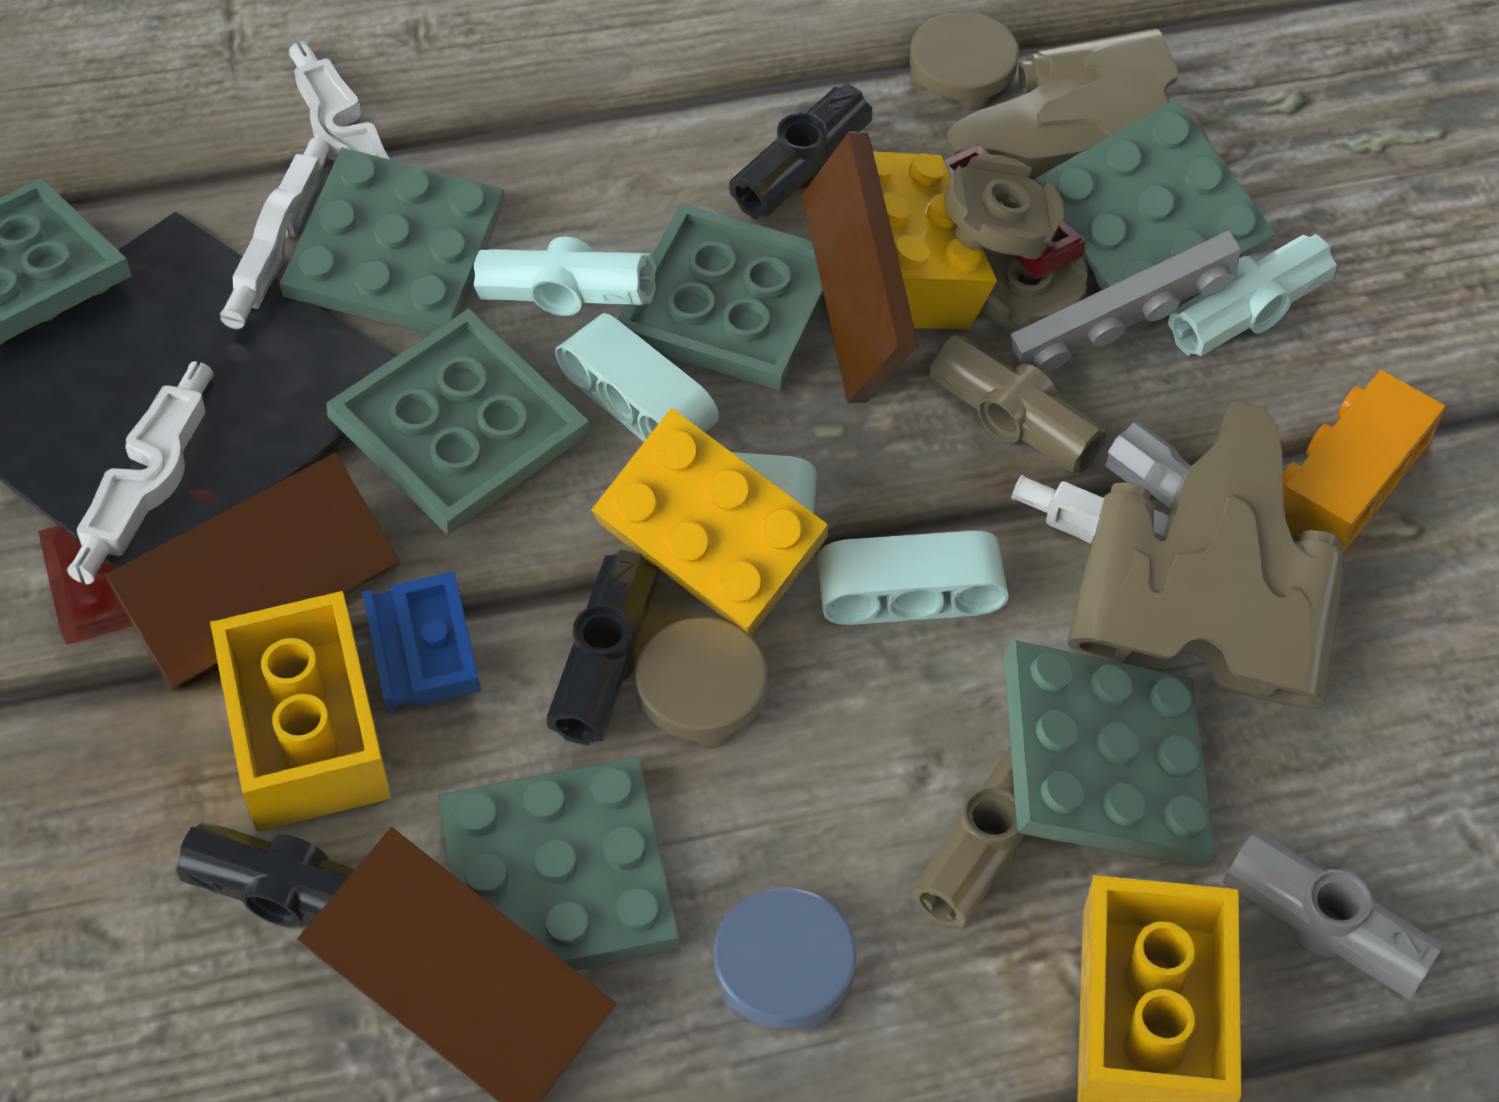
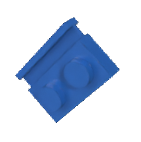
M454 571L391 585L392 591L373 595L372 590L362 592L382 697L387 713L397 711L396 706L415 702L416 706L481 692Z

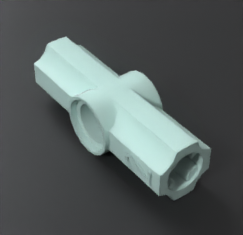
M1317 234L1311 237L1302 235L1257 262L1251 256L1239 258L1237 275L1234 276L1229 285L1212 295L1203 296L1200 294L1177 307L1170 314L1168 326L1174 335L1175 344L1187 356L1192 354L1202 356L1248 328L1255 334L1269 330L1283 318L1292 302L1333 279L1337 264L1330 253V246Z
M566 236L550 241L547 250H479L474 262V288L481 300L534 301L544 311L558 316H572L578 313L583 303L651 304L656 290V265L651 253L595 252L585 242Z

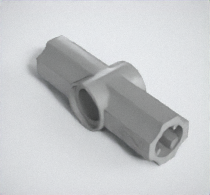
M1259 830L1251 834L1240 849L1223 881L1230 888L1239 889L1240 894L1294 927V933L1298 941L1309 952L1320 957L1334 958L1340 956L1408 1000L1412 999L1445 946L1372 901L1371 893L1366 884L1355 874L1335 869L1324 871ZM1320 907H1329L1337 910L1344 917L1345 921L1334 920L1326 916Z

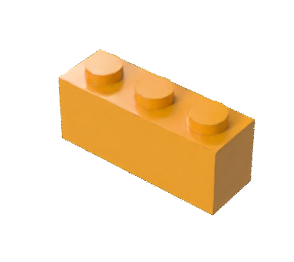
M1381 369L1365 389L1356 385L1342 403L1338 412L1340 419L1333 427L1324 423L1316 432L1307 448L1306 455L1309 457L1304 463L1299 465L1296 462H1292L1283 472L1285 518L1290 532L1299 538L1302 532L1309 530L1334 534L1340 539L1339 548L1345 552L1429 446L1446 405Z

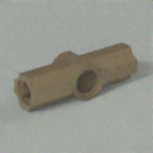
M956 334L942 345L938 356L931 364L930 378L976 408L981 423L995 438L1006 443H1014L1022 439L1073 474L1075 472L1080 474L1084 472L1094 462L1097 453L1105 443L1107 429L1058 398L1056 388L1050 378L1039 368L1031 364H1021L1014 369L964 335L959 337Z
M1011 746L982 788L975 790L966 798L961 818L912 888L911 899L920 906L924 915L945 928L948 926L963 928L999 873L1005 871L1013 863L1018 845L1025 836V834L1017 833ZM990 827L1001 834L990 835L982 832L979 828Z

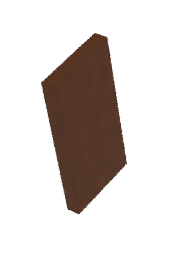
M848 132L804 191L802 198L847 403H867L918 347V342L871 140L867 132Z
M335 452L105 574V580L172 691L218 665L210 622L343 591L345 595L396 567L400 560Z
M392 826L297 938L303 947L497 1102H542L616 1007L615 1001Z

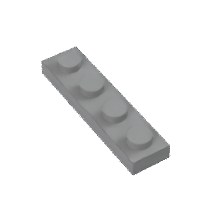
M1229 230L1028 325L1011 334L1013 360L1017 366L1031 364L1047 373L1064 365L1070 359L1071 354L1092 344L1094 347H1102L1112 343L1129 326L1146 318L1148 321H1157L1168 316L1176 310L1180 302L1201 293L1203 296L1217 293L1229 285L1234 276L1237 275L1241 249Z

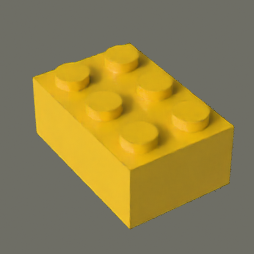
M873 151L914 329L970 330L995 286L997 279L984 250H973L964 246L955 235L957 225L948 215L944 203L945 190L951 176L942 156L925 153L911 154Z
M672 407L591 509L598 524L635 552L642 554L647 561L657 566L660 571L726 621L739 626L751 636L828 538L827 523Z
M343 591L210 622L242 794L257 832L392 799L355 635Z
M1093 875L1083 910L1077 1102H1239L1241 1098L1239 889Z

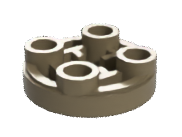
M951 12L936 16L922 24L912 38L910 50L911 82L919 89L929 90L939 96L957 100L966 109L978 110L988 105L991 96L1003 91L1013 81L1018 67L1019 45L1013 33L1005 25L989 16L973 12Z
M693 617L676 621L655 633L647 641L639 654L635 672L638 705L640 710L663 731L682 739L694 740L698 745L705 748H717L724 745L732 734L747 726L762 708L768 687L766 658L757 641L745 630L731 622L711 617Z

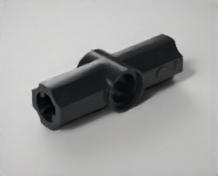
M848 83L842 87H834L806 113L798 112L783 118L778 124L777 139L730 180V195L736 200L740 210L755 220L760 216L768 217L798 188H807L847 133L861 132L872 121V107L866 102L862 91Z
M620 550L617 554L605 555L587 607L579 613L574 621V643L546 719L548 728L560 734L565 741L587 746L590 742L603 741L622 684L630 677L634 670V649L659 580L658 567L646 561L642 554ZM601 644L614 645L613 647L606 649L595 648V646Z
M202 820L198 826L191 827L180 847V858L176 868L180 881L243 901L246 908L258 917L287 928H296L300 926L302 921L311 923L355 870L354 868L330 861L322 850L298 837L276 835L270 842Z

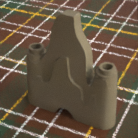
M1153 28L1044 49L1038 53L1030 54L1028 60L1020 61L1018 66L1019 82L1024 95L978 110L957 120L947 132V156L950 158L979 144L989 154L1009 157L1031 167L1033 170L1029 178L1041 176L1171 101L1166 89L1177 82L1179 73L1163 35L1159 29ZM1184 108L1209 141L1196 111Z
M1234 400L1225 411L1221 429L1213 447L1197 460L1183 476L1175 492L1167 526L1161 541L1154 535L1155 505L1149 500L1150 491L1132 483H1115L1111 487V492L1104 496L1096 532L1093 536L1069 633L1068 646L1088 656L1156 671L1164 668L1168 661L1175 656L1192 654L1201 658L1209 666L1215 684L1223 690L1292 707L1319 708L1324 706L1326 701L1343 583L1345 553L1339 548V537L1324 531H1304L1301 533L1300 541L1294 543L1285 518L1283 454L1278 426L1267 409Z

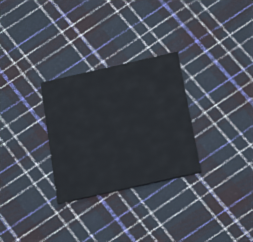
M176 211L118 250L126 257L132 277L110 287L102 294L92 296L59 313L49 321L37 324L0 345V481L79 542L77 527L91 506L105 472L113 468L132 470L148 468V466L128 457L126 438L148 411L161 388L167 385L177 387L188 370L189 364L197 361L198 367L202 362L213 371V378L202 393L206 410L205 415L183 451L185 468L182 479L168 499L148 511L124 554L121 556L107 555L104 561L114 569L307 467L346 436L328 418L326 403L393 359L392 356L316 305L283 297L279 284L280 281L276 278L269 287L259 309L251 308L242 328L234 329L225 325L220 319V313L234 290L233 275L243 256Z

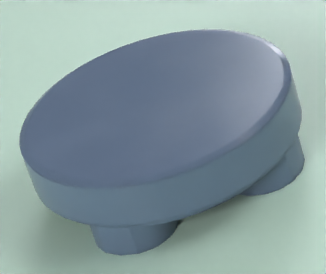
M780 887L754 893L740 901L729 911L716 934L714 942V972L725 1006L731 1012L742 1015L763 1026L792 1029L800 1027L817 1028L825 1025L832 1018L834 1010L847 996L855 976L856 943L849 923L829 901L806 890Z

